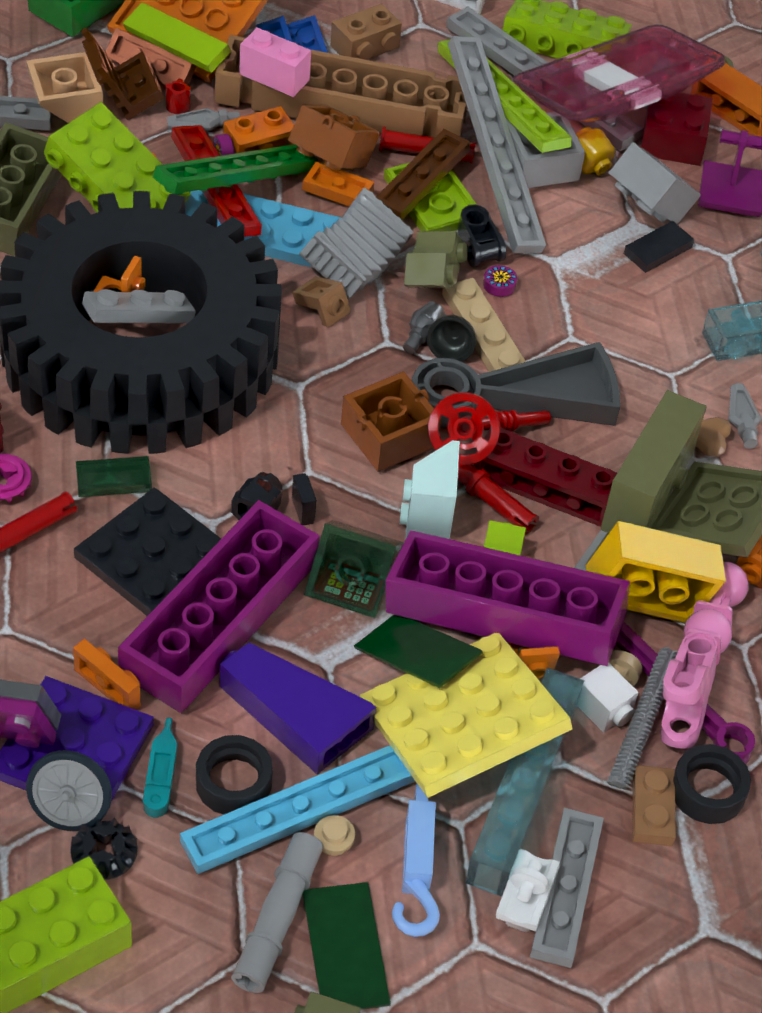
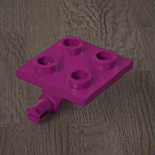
M722 129L719 143L738 145L734 163L729 165L704 160L700 185L701 196L699 197L698 206L761 217L762 170L740 167L745 147L762 150V137L749 135L748 131L741 130L738 133Z

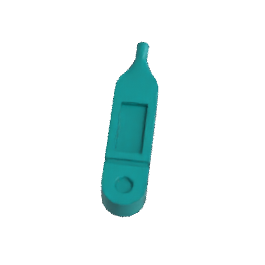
M166 718L164 729L154 738L151 746L143 795V809L148 816L154 818L165 815L169 808L177 757V742L171 730L172 718Z

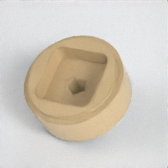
M615 650L612 652L609 663L634 686L642 673L640 661L633 654L626 651Z

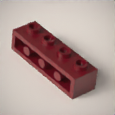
M491 427L484 438L489 441L491 436ZM500 428L498 443L491 454L482 461L474 463V466L479 470L485 469L490 474V479L501 488L600 527L612 482L617 472L593 464L577 456L567 454Z

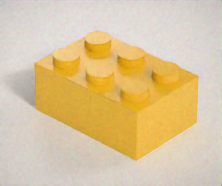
M617 521L585 565L586 571L630 581L627 610L686 623L688 618L694 613V606L697 601L709 602L726 582L721 545Z

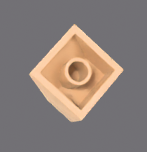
M86 52L26 60L39 105L67 123L98 103H103V91L96 80Z

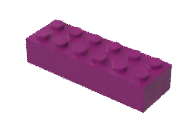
M258 500L118 646L119 667L122 670L131 671L139 680L141 689L182 714L220 672V664L223 658L229 652L241 649L318 564L320 535Z
M410 530L386 578V613L485 637L493 633H499L506 642L530 648L558 646L560 655L608 666L627 614L630 581Z

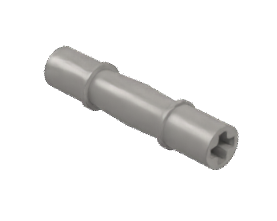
M297 832L292 836L282 862L274 872L276 880L262 905L254 930L248 933L245 939V947L231 977L232 981L245 991L260 993L264 990L277 957L283 951L281 943L295 917L303 891L310 887L311 876L323 850L322 842L311 834Z

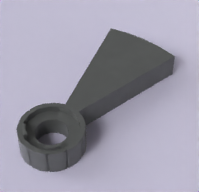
M600 342L479 375L464 362L450 358H435L419 365L412 377V382L419 390L425 389L427 391L429 403L433 408L447 396L437 394L432 388L437 385H448L455 388L459 393L468 392L483 397L496 410H515L518 413L549 411L551 417L612 426L616 425L620 411V391L616 373L609 356ZM468 401L452 404L455 409L461 406H470L475 409L477 407V404ZM470 412L458 413L460 417L473 415ZM442 415L441 428H447L449 418Z

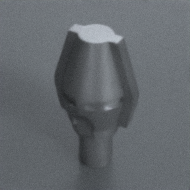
M432 300L413 313L409 322L411 326L409 338L403 345V349L407 353L414 354L421 344L427 343V334L430 326L440 317L446 316L441 305Z

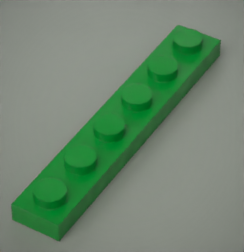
M293 144L158 165L155 167L153 178L163 185L167 192L182 195L185 192L205 191L208 188L229 187L232 184L252 183L255 180L267 178L276 179L279 176L291 174L299 175L302 172L310 171L318 159L298 152L296 150L297 145Z

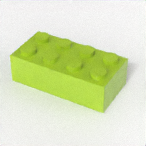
M90 856L0 901V1013H8L132 947L131 921Z

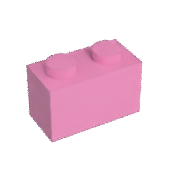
M256 28L240 44V75L292 97L309 81L310 49L260 28Z

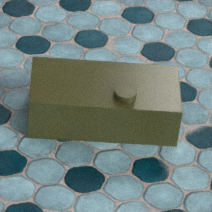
M5 122L0 130V251L15 256L14 242L23 232L29 233L62 174L58 169L50 166L44 155L48 137Z
M669 390L665 392L613 479L600 530L609 533L617 521L652 528L671 495L672 489L674 487L681 489L688 473L686 466L693 456L707 408L706 405Z

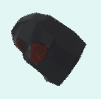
M260 472L255 477L248 478L240 490L236 491L231 500V513L240 520L258 500L277 510L281 504L283 488L279 479L272 473Z

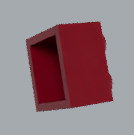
M660 89L661 100L647 106L641 148L658 159L701 166L708 139L713 98L703 97L698 94L692 95L675 92L669 89Z

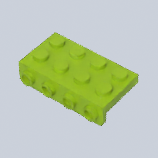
M516 0L505 15L503 31L534 53L568 61L592 52L617 65L619 54L630 35L632 24L626 23L623 18L617 16H610L608 18L599 16L590 9H572L566 3L559 1L550 3L542 0Z
M102 102L48 137L44 149L47 162L53 168L58 169L69 181L71 187L75 191L80 192L91 203L96 213H98V195L107 193L115 194L120 209L133 208V191H149L151 208L163 209L168 195L171 193L167 192L164 186L153 178L155 167L163 164ZM185 192L180 196H184L185 202H187L191 193Z

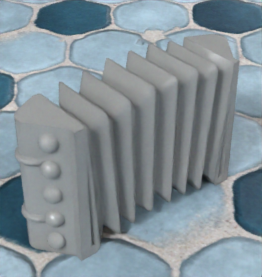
M364 188L352 202L342 219L339 218L336 223H333L330 228L326 227L323 232L318 231L299 255L324 278L342 282L347 299H350L358 289L363 290L367 284L371 285L375 279L379 278L382 272L384 273L406 242L412 237L414 231L400 217H397L390 208H387L381 200H378L373 195V192Z

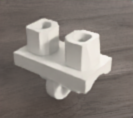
M520 849L498 906L496 918L506 921L505 923L509 927L524 932H529L530 930L536 932L560 862L553 859H542L526 850Z

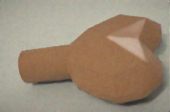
M720 417L704 419L695 446L708 456L717 457L725 453V438L730 434L732 426L726 419Z

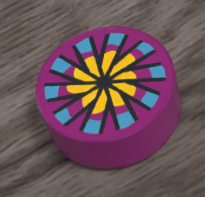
M227 133L214 136L213 144L220 156L235 154L232 140Z
M495 265L485 271L483 286L489 294L505 297L515 291L517 275L514 270L507 266Z

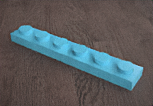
M389 745L181 832L180 843L198 875L315 825L324 817L343 813L413 783L415 780Z

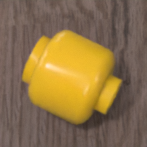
M586 127L578 131L576 135L585 151L581 172L584 174L595 172L597 175H601L608 171L612 166L611 161L615 156L616 150L603 130Z

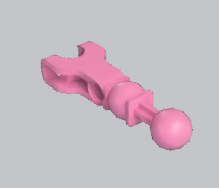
M723 562L726 582L709 602L697 601L695 603L694 613L688 618L684 626V639L675 660H670L663 679V698L666 700V706L662 719L661 740L664 744L674 748H691L698 740L705 717L708 697L715 678L716 665L720 661V653L725 651L732 639V607L743 601L749 589L746 573L738 565L731 562ZM676 720H683L690 725V728L684 733H676L672 730Z

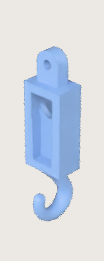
M417 783L414 800H409L406 816L402 893L413 894L425 909L427 918L421 923L416 924L407 921L403 916L404 905L401 902L395 903L392 909V918L397 928L404 934L412 937L425 936L432 932L439 923L440 918L438 905L430 893L433 875L436 802L428 801V798Z

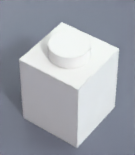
M608 663V666L600 665L578 680L573 702L605 733L615 725L618 727L625 725L634 716V706L639 692Z

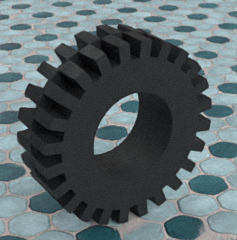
M133 191V208L120 209L115 194L107 193L98 195V213L91 215L82 202L78 200L65 205V225L50 214L43 216L37 221V238L23 232L14 242L15 257L5 255L0 266V352L2 367L6 369L7 383L12 393L20 391L22 407L28 414L33 416L42 410L44 411L45 427L58 435L74 421L76 443L92 448L101 431L110 432L111 452L128 454L132 435H146L149 454L166 452L167 433L177 431L185 448L201 444L203 421L220 436L232 429L233 410L247 418L256 409L257 392L266 395L271 387L273 369H277L282 288L281 284H277L278 269L274 259L265 260V245L257 236L244 240V224L238 219L231 217L217 227V208L203 202L192 216L185 214L184 196L169 194L163 209L151 208L149 191ZM138 256L141 257L142 277L145 278L144 291L165 293L168 290H175L184 293L196 312L194 319L175 331L152 337H127L104 331L90 323L91 317L82 305L84 292H93L102 276L121 281V277L133 257ZM108 288V290L121 292L117 288Z

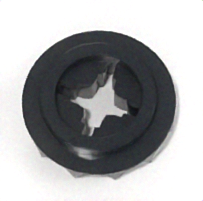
M115 818L111 821H100L98 819L95 826L91 828L82 824L76 836L72 837L71 859L74 864L90 856L104 880L113 879L127 872L134 864L137 857V839L132 834L129 825L123 826ZM95 839L97 841L100 840L104 844L111 841V851L113 854L105 850L97 853Z

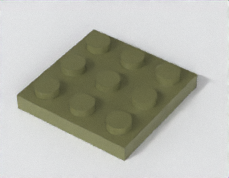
M694 461L688 469L681 489H674L651 529L721 545V552L723 554L748 557L762 536V471Z

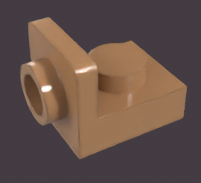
M315 276L292 292L296 304L318 310L323 326H332L351 311L342 282Z

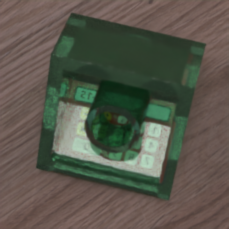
M335 520L325 523L304 595L376 618L386 596V578L404 542Z

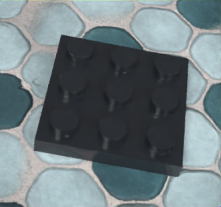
M154 487L74 548V558L143 614L148 616L221 538Z

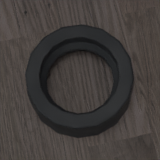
M225 735L212 740L201 750L196 761V791L202 802L211 810L220 814H227L269 796L273 777L272 759L266 748L256 740L242 735ZM240 760L249 763L257 770L258 779L249 788L229 791L219 788L210 779V772L213 767L221 762Z
M714 744L697 745L685 751L677 762L673 778L675 803L684 814L695 821L707 824L725 823L737 816L749 794L751 777L747 765L736 753L726 747ZM696 769L717 771L724 775L732 784L733 794L726 799L715 800L704 797L689 784L688 775Z

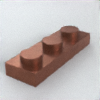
M115 29L105 52L110 59L122 64L143 51L150 61L157 81L166 85L167 83L170 84L173 81H177V79H183V82L187 86L189 85L197 67L196 65L121 29Z

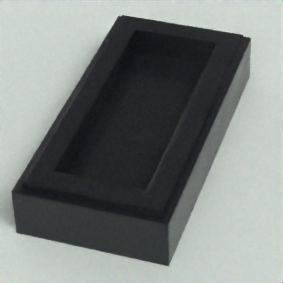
M671 221L626 245L624 255L646 273L692 248L695 239L674 221Z

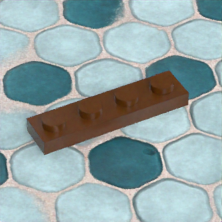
M443 129L376 198L381 200L387 208H390L397 217L403 220L470 151L471 141Z

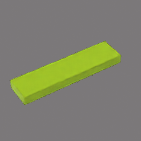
M143 2L122 23L126 31L210 73L231 52L227 43Z

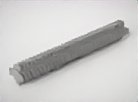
M669 647L659 649L660 652L656 656L655 664H653L651 669L652 672L648 676L647 684H645L643 689L644 692H642L640 701H638L639 705L635 709L636 713L633 714L634 717L630 721L631 725L628 726L629 729H627L625 734L626 738H624V742L620 746L621 750L618 751L619 754H617V759H615L616 763L613 764L614 767H612L607 783L611 786L624 790L630 787L628 784H631L630 779H633L631 775H634L633 771H636L635 767H638L636 762H639L638 758H641L640 754H643L641 750H644L643 746H646L644 741H648L646 737H649L648 733H651L649 729L653 728L651 725H654L653 721H656L654 716H658L656 712H659L657 708H661L659 704H662L661 700H664L662 697L663 679L671 659L675 660L678 651H672Z

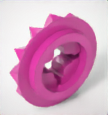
M0 454V474L7 480L6 485L0 484V499H6L10 503L15 496L23 497L25 489L31 487V470L23 459L11 454Z

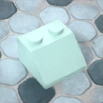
M452 440L415 463L412 480L404 479L402 501L409 503H401L399 524L406 525L405 540L410 530L450 539L457 496L460 441Z

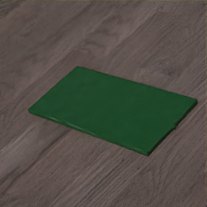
M392 615L354 645L355 649L438 688H441L483 654L481 649L413 619L398 615Z
M368 882L312 888L303 891L319 994L360 1007L361 1010L391 1006Z

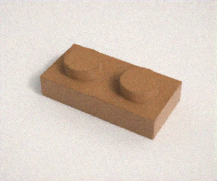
M638 765V767H635L636 771H633L632 842L673 846L676 838L675 786L673 782L675 769Z

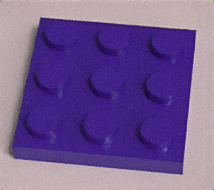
M45 676L40 685L43 686L61 713L58 730H55L57 734L54 745L40 743L39 747L32 748L20 745L13 739H7L0 750V781L26 791L28 774L32 766L40 758L51 752L69 750L82 753L92 758L101 766L110 781L113 799L154 725V716Z

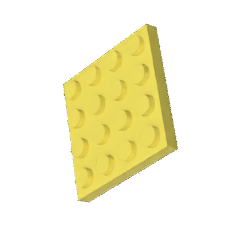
M493 633L469 644L481 649L483 654L441 688L406 673L359 695L376 706V714L374 715L375 725L427 798L572 730L569 715L499 633Z

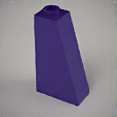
M247 643L238 651L233 650L229 652L220 664L219 687L317 775L374 729L376 706L371 702L251 643Z

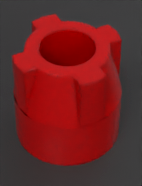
M177 79V81H173L170 84L167 83L166 109L173 114L188 112L191 107L190 86H187L183 79Z

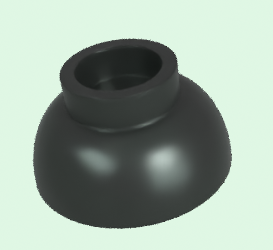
M446 315L437 319L430 326L427 334V343L429 349L437 358H450L462 362L468 359L475 349L476 333L473 326L465 318L458 315Z

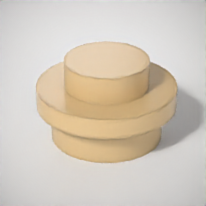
M331 815L322 818L316 824L314 836L322 842V852L330 856H338L352 847L355 840V829L348 819L338 815Z

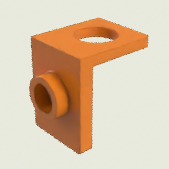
M133 257L122 275L121 281L102 276L93 292L108 288H117L121 292L144 290L145 278L142 277L141 257Z
M507 642L537 679L552 677L560 655L558 646L521 649L518 654V649L522 645Z

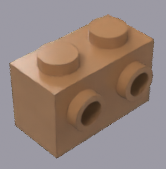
M381 3L332 21L330 46L339 55L367 60L400 47L402 23Z

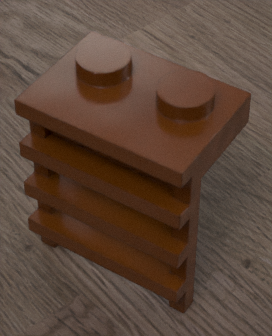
M86 27L81 30L86 38L82 41L97 82L100 85L103 84L107 95L113 97L115 105L118 109H122L127 120L165 98L150 61L143 51L116 67Z

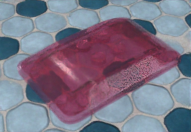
M650 25L519 73L513 77V83L527 96L566 119L580 122H596L633 111L635 107L659 98L662 100L682 92L723 67L725 56L668 26ZM611 62L638 78L601 91L585 82L584 71ZM639 87V90L625 95V92Z

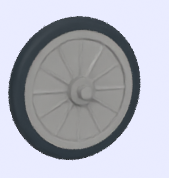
M61 750L46 754L32 766L27 777L26 793L32 809L38 817L54 828L64 831H79L82 824L91 828L95 826L98 819L101 821L110 808L112 789L105 771L96 761L82 753Z

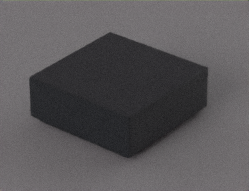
M306 473L293 475L292 501L300 524L303 526L314 524L317 500L309 477Z

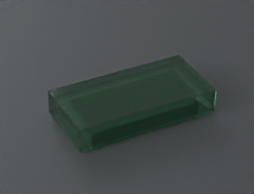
M149 456L76 461L78 497L143 493L152 489Z

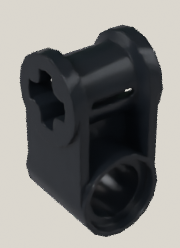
M476 204L465 206L461 211L457 233L463 242L467 244V261L469 265L477 267L480 262L494 259L498 262L504 261L506 258L505 242L487 209Z

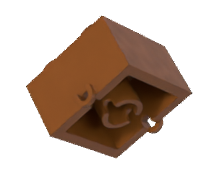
M302 105L288 141L297 145L296 150L309 157L316 155L324 159L323 164L328 168L336 171H341V168L353 171L354 168L367 166L381 132L361 123L359 117L355 115L348 116L328 105Z
M404 371L343 396L341 425L377 472L434 448L428 433L429 418L434 409L429 403V395L425 389L419 390ZM442 417L439 421V433L441 429Z

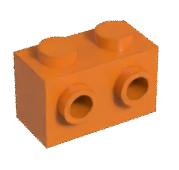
M280 106L224 121L223 134L227 133L230 136L235 153L293 145V143L288 141L294 124Z

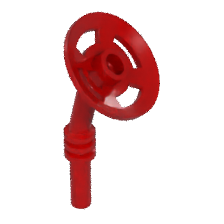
M460 392L445 397L435 406L429 418L428 433L435 450H438L452 440H466L471 437L472 443L460 442L459 449L464 450L477 448V453L469 455L459 454L458 464L469 465L482 461L491 454L498 443L500 428L516 431L519 427L546 425L550 423L551 415L549 411L517 413L515 410L496 412L493 406L483 397L473 393ZM468 401L477 404V407L475 409L470 406H461L455 409L452 404ZM470 412L473 415L460 417L458 413ZM442 415L449 418L447 429L450 436L443 441L439 433V421ZM491 427V436L489 441L482 437L483 431H487Z

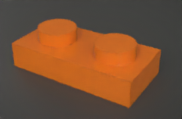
M315 162L303 180L302 190L350 207L362 189L366 188L374 192L375 182L342 170L336 171L322 163Z
M85 638L73 647L74 670L111 701L135 710L141 706L140 682L131 671L122 670L112 661L110 655L103 648H96Z

